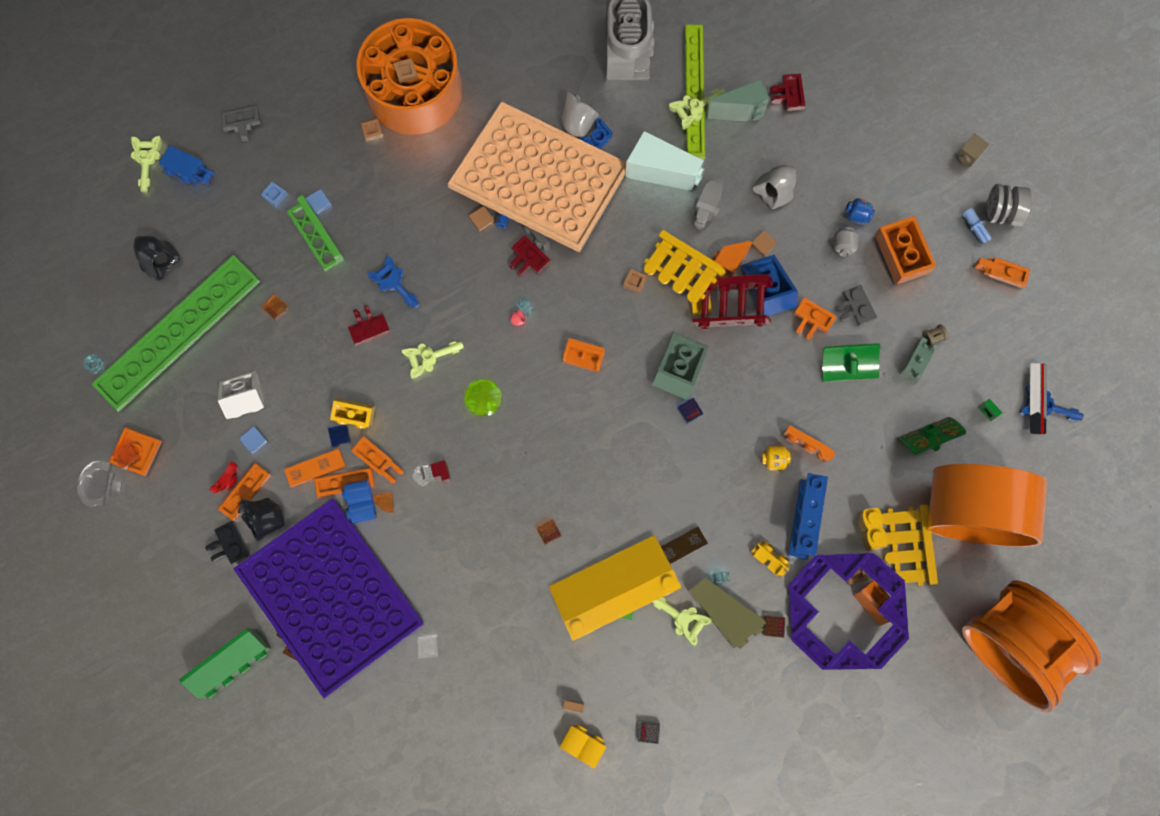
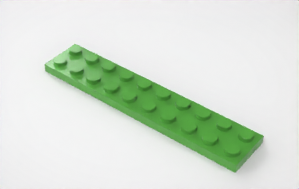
M232 255L92 383L93 387L117 411H121L257 286L260 281Z

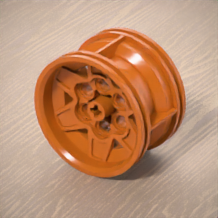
M1011 581L1000 592V600L981 617H973L962 628L967 644L985 667L1017 697L1043 712H1051L1062 701L1065 686L1077 674L1088 675L1101 663V655L1096 644L1081 624L1050 596L1023 581Z

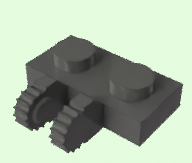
M862 285L844 291L843 296L846 301L835 306L836 311L849 307L851 312L843 314L840 319L845 321L854 317L858 326L877 318Z

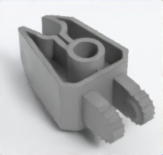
M711 180L705 185L700 198L696 197L692 207L695 208V229L702 230L707 221L711 222L713 216L717 217L720 210L718 204L723 193L722 183Z

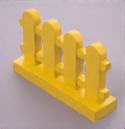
M662 230L658 236L663 241L661 243L657 242L655 245L656 251L650 259H645L644 271L648 275H653L656 271H659L658 280L662 284H668L670 280H673L675 282L673 290L677 294H681L687 289L689 291L687 298L691 303L698 302L700 298L703 300L706 297L704 292L711 282L715 284L717 281L715 276L723 277L726 273L725 269L712 259L665 230ZM667 255L671 256L664 269L660 267ZM682 264L686 266L679 277L674 276ZM704 266L706 269L703 271L700 268ZM698 273L701 276L693 287L690 286L689 283Z
M919 505L918 510L908 507V511L893 512V508L887 509L888 513L882 514L883 525H889L890 532L886 533L887 545L892 544L893 552H888L885 555V562L894 564L895 572L905 580V583L917 582L918 586H923V582L927 581L928 586L937 585L938 579L932 534L927 530L928 505ZM910 523V531L896 532L895 524ZM915 523H920V530H916ZM918 542H922L923 549L919 550ZM912 543L913 550L898 551L897 544ZM915 562L916 570H900L901 563ZM921 562H925L926 569H921Z

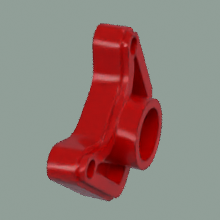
M231 461L225 472L210 487L209 491L214 494L222 493L225 489L229 491L238 480L236 477L239 471L238 465Z

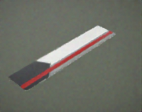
M1031 363L1030 434H1046L1047 364Z

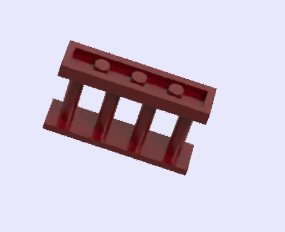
M769 274L717 277L715 284L711 282L704 292L706 297L703 300L701 299V318L692 319V323L701 330H708L710 327L742 325L764 327L766 324H772L769 316L764 315L765 290L773 287V280ZM748 289L757 290L756 315L745 316L746 291ZM730 290H737V316L727 317V293ZM711 291L720 292L719 317L708 318L709 294Z

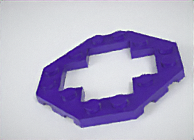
M874 553L816 555L789 584L792 642L822 670L882 669L909 640L905 580ZM861 568L891 595L877 611L893 625L866 654L850 640L835 654L806 627L817 616L819 611L805 597L831 569L847 583Z

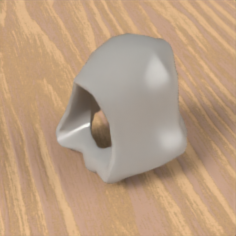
M568 91L561 117L562 125L572 136L584 137L600 115L591 106L580 101L579 95L574 96L571 91Z
M788 165L775 167L769 172L764 173L754 184L752 190L761 195L762 200L768 203L771 209L781 207L789 203L794 197L796 169ZM767 182L777 190L776 197L767 195L765 189Z

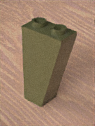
M702 579L688 591L732 648L737 646L739 649L749 642L747 640L752 634L757 636L764 630L762 627L766 623L764 619L708 579Z

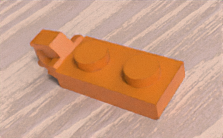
M996 257L994 259L989 258L988 260L979 258L975 264V268L984 271V274L988 275V277L1020 288L1026 287L1030 274V269Z

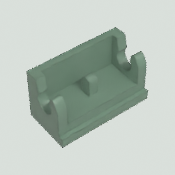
M924 337L916 343L900 375L915 383H918L936 348L935 344L932 346L926 344L927 339Z

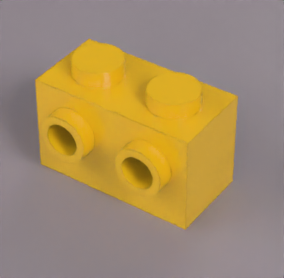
M337 398L333 401L330 420H335L338 424L347 425L349 423L354 424L357 428L366 429V427L371 426L373 423L376 405Z

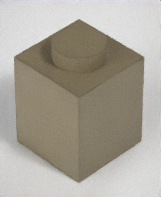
M974 133L956 157L961 163L971 167L989 143Z

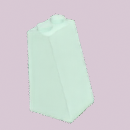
M644 131L627 160L625 177L692 191L694 186H698L702 180L704 160Z

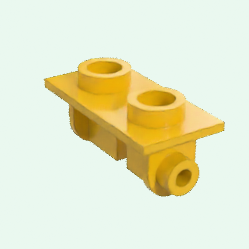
M760 539L757 544L759 548L755 546L751 550L753 557L762 564L767 560L771 561L767 568L776 576L782 577L786 573L784 568L790 569L789 559L783 554H777L773 550L774 547L767 541L763 542Z

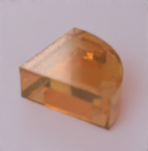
M393 493L373 495L375 504L381 510L394 513Z

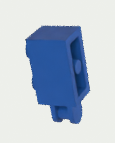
M170 145L158 163L162 167L163 173L170 177H178L186 185L190 183L196 186L200 182L208 186L210 184L208 181L215 175L207 169L200 159Z

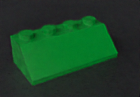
M246 628L180 678L179 681L198 699L209 700L218 693L217 690L220 687L230 685L235 680L233 677L237 674L247 672L251 668L250 664L257 660L259 662L268 655L267 651L271 648L257 629Z

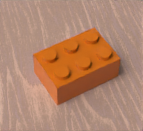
M915 216L882 226L874 235L895 285L930 274L935 269L936 263Z

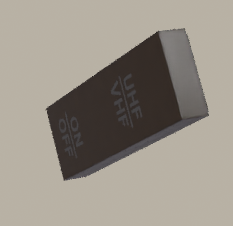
M698 526L666 543L661 548L669 563L672 564L707 545L708 542Z

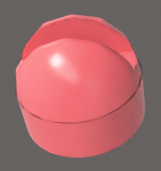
M518 309L510 315V322L515 326L526 323V318L523 312Z

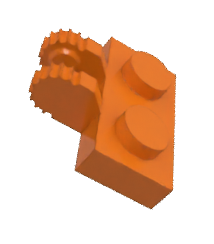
M804 297L794 313L795 316L803 320L796 333L800 334L806 322L813 326L806 335L808 340H810L816 329L827 333L837 316Z

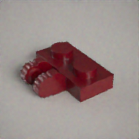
M801 73L783 75L782 85H773L769 88L772 94L784 92V95L771 97L772 104L785 102L786 111L805 109Z
M524 235L511 247L517 257L508 267L514 269L523 260L526 264L518 270L517 275L522 277L530 268L538 275L551 263V260Z
M368 304L364 306L365 313L369 318L365 321H362L360 312L357 309L353 310L358 323L348 327L355 346L391 332L384 314L373 317Z

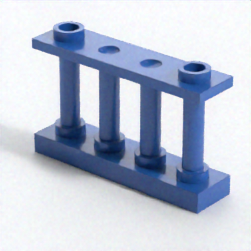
M808 473L807 480L801 479L799 481L788 551L789 557L808 560L809 555L816 556L828 481L827 476Z

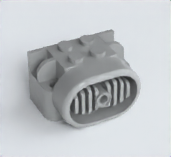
M607 0V80L650 79V57H653L654 20H652V10L648 0Z

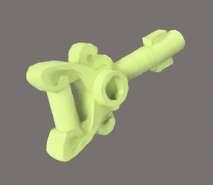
M717 88L711 92V95L700 101L696 98L691 99L690 96H684L683 101L670 103L669 109L672 112H677L682 120L681 128L686 129L692 124L693 120L696 122L701 120L702 107L708 105L710 98L726 93L724 88L720 90ZM683 108L689 110L690 116H687Z
M160 136L154 137L152 141H140L137 137H131L132 146L135 150L131 153V157L142 165L141 179H138V186L141 192H148V187H151L149 165L154 164L155 160L161 158L159 151L163 141ZM143 148H152L151 150H148V151H146V150H141V149H143Z
M454 341L449 343L447 347L433 351L422 343L419 344L418 349L408 348L402 350V353L411 363V378H417L425 370L427 372L434 370L433 365L436 364V358L449 353L454 355L459 353V350L464 347L462 341L458 343ZM416 355L423 359L421 366H419Z
M663 597L652 602L654 603L653 606L658 610L662 609L675 618V633L677 635L684 634L687 641L693 646L697 645V635L703 626L712 622L710 618L698 615L694 607L679 612L666 603V599ZM696 620L697 622L689 632V622Z

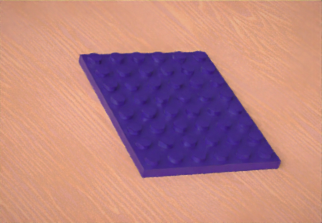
M333 498L233 568L323 699H326L425 625Z

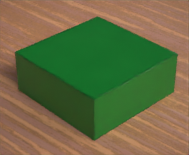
M990 398L978 406L990 422L1002 414L1001 410Z

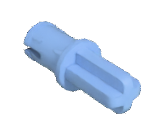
M973 208L968 209L962 214L971 227L970 230L975 232L981 243L984 244L991 239V236L983 226L984 222L978 218Z

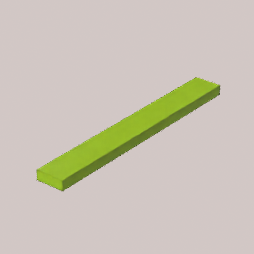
M685 25L686 96H690L691 99L696 98L699 101L704 98L703 25ZM702 107L701 120L699 122L693 120L692 124L686 128V152L700 159H705L704 107ZM686 109L687 116H690L689 110Z

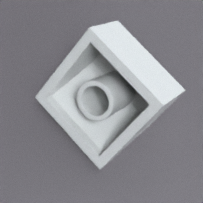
M256 371L219 382L218 403L226 419L238 418L242 414L257 412L264 408V396Z

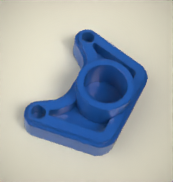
M598 118L595 121L596 129L589 137H580L579 139L602 149L612 139L613 133L603 120Z

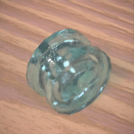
M522 298V302L517 303L518 308L526 316H529L530 311L533 312L535 310L526 298Z
M96 355L87 356L83 363L86 370L95 374L101 372L104 368L103 360ZM92 361L97 363L96 367L90 365Z
M729 572L711 574L714 578L713 584L731 582L728 579Z

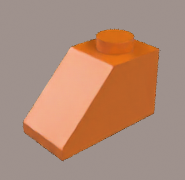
M745 241L723 246L721 251H716L712 260L725 269L726 273L724 275L732 277L750 250L753 242Z

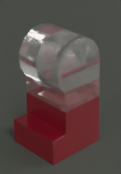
M445 460L418 467L412 473L414 482L420 486H425L430 481L439 479L443 483L451 482L448 465Z

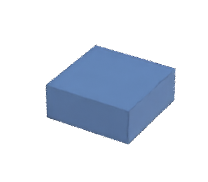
M272 181L262 192L261 197L277 208L288 193Z
M321 189L305 198L316 215L332 206Z
M255 426L239 438L252 454L268 442Z

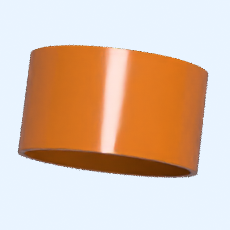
M402 18L379 26L365 39L357 57V74L370 110L381 124L401 134L418 135L440 128L453 117L461 102L462 81L454 46L449 37L440 28L424 20ZM412 59L417 79L399 83L393 63ZM448 62L453 71L447 72L444 69L437 71L436 66ZM374 74H381L382 80L372 81ZM395 98L403 106H395L389 103Z
M949 464L938 466L933 470L927 530L941 537L976 544L1007 547L1041 545L1043 543L1048 481L1035 473L1002 466L984 464Z

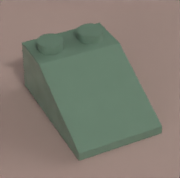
M757 80L710 98L706 117L707 119L732 121L758 120L765 113L769 96L761 80Z
M674 332L652 386L687 400L695 385L709 346Z

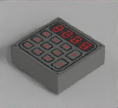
M640 721L638 742L659 744L660 723Z

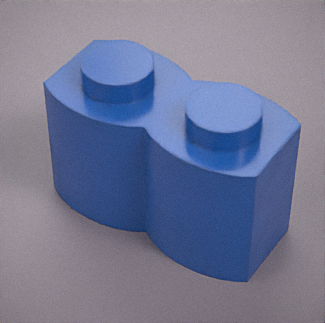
M369 479L345 484L344 489H342V497L348 503L349 508H346L348 520L351 519L352 524L376 519L377 512Z

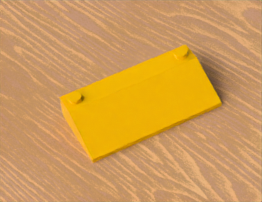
M655 535L548 586L573 641L682 588Z

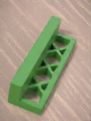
M302 195L297 198L299 204L288 210L287 213L323 269L327 271L344 259ZM301 209L305 212L303 220L296 219L293 214ZM306 224L314 226L313 234L304 232ZM315 239L324 241L322 249L314 248ZM324 253L333 255L334 260L325 265L323 262Z

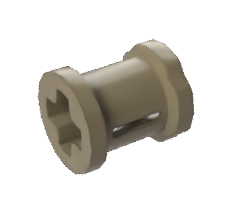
M939 324L937 328L923 331L922 337L927 339L926 344L932 346L935 342L947 340L948 333L946 328Z

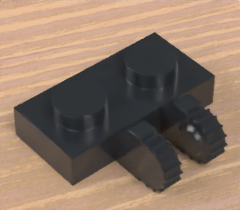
M230 521L215 529L214 531L219 540L205 546L206 551H212L222 545L224 551L214 554L210 558L212 562L227 556L230 564L234 565L251 556L234 521Z

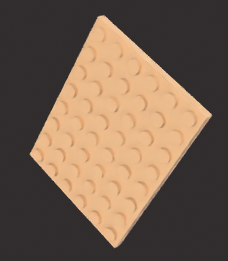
M501 102L448 183V188L580 253L626 175L627 162Z

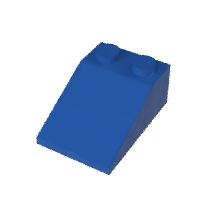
M775 255L740 265L743 276L769 274L773 280V287L765 290L764 315L770 316L797 307L798 290ZM748 289L756 307L757 290Z

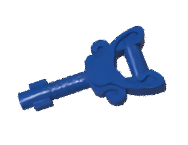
M386 257L385 265L377 272H369L368 278L379 284L381 291L396 289L409 307L418 308L420 305L417 301L418 298L414 294H410L401 285L402 276L404 275L401 268L396 269L391 257ZM391 270L390 276L382 279V277Z
M1027 385L1025 388L1028 395L1027 403L1019 412L1021 415L1030 416V385ZM1047 391V416L1054 412L1067 416L1068 420L1082 421L1083 413H1080L1075 408L1067 409L1055 405L1054 399L1050 398L1051 393Z

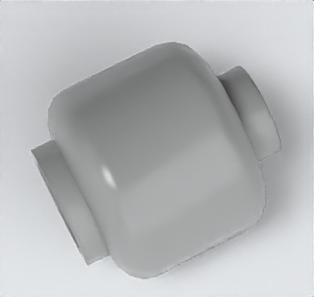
M849 227L839 229L834 235V250L840 253L841 256H851V253L858 250V233Z

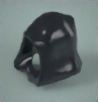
M138 236L134 240L133 248L139 261L140 269L157 281L162 280L165 272L171 271L174 265L180 261L177 251L168 241H161L154 236ZM160 252H164L167 255V264L162 267H155L153 264L154 258Z
M270 498L257 501L242 499L240 501L238 513L241 514L243 521L252 530L256 541L285 525V513L282 507Z

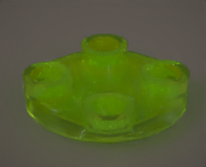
M477 380L466 389L464 402L468 411L474 415H494L501 405L502 393L494 382Z

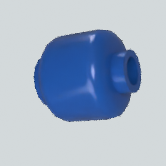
M856 198L853 202L849 201L845 208L847 219L859 225L869 223L875 212L871 203L860 198Z

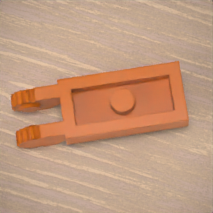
M790 425L785 429L783 436L786 437L788 442L803 446V450L808 453H816L819 460L828 462L835 457L834 450Z
M364 436L351 450L380 476H384L392 484L396 482L395 478L385 472L389 466L400 475L404 473L403 470L393 463L394 461Z

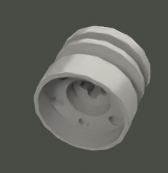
M995 184L990 191L987 201V222L1003 224L1006 220L1007 225L1022 227L1030 212L1032 198L1030 188L1014 186L1011 190L1009 185Z

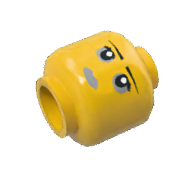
M769 445L766 447L765 452L761 453V462L766 465L768 470H785L787 465H790V451L784 445Z

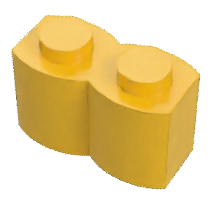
M877 507L859 512L858 524L863 531L862 543L864 548L870 551L886 547L887 534L882 527L883 516L880 509Z
M576 724L575 727L571 725L559 748L595 769L607 747L603 744L605 740L595 734L593 738L586 734L587 729L579 724Z

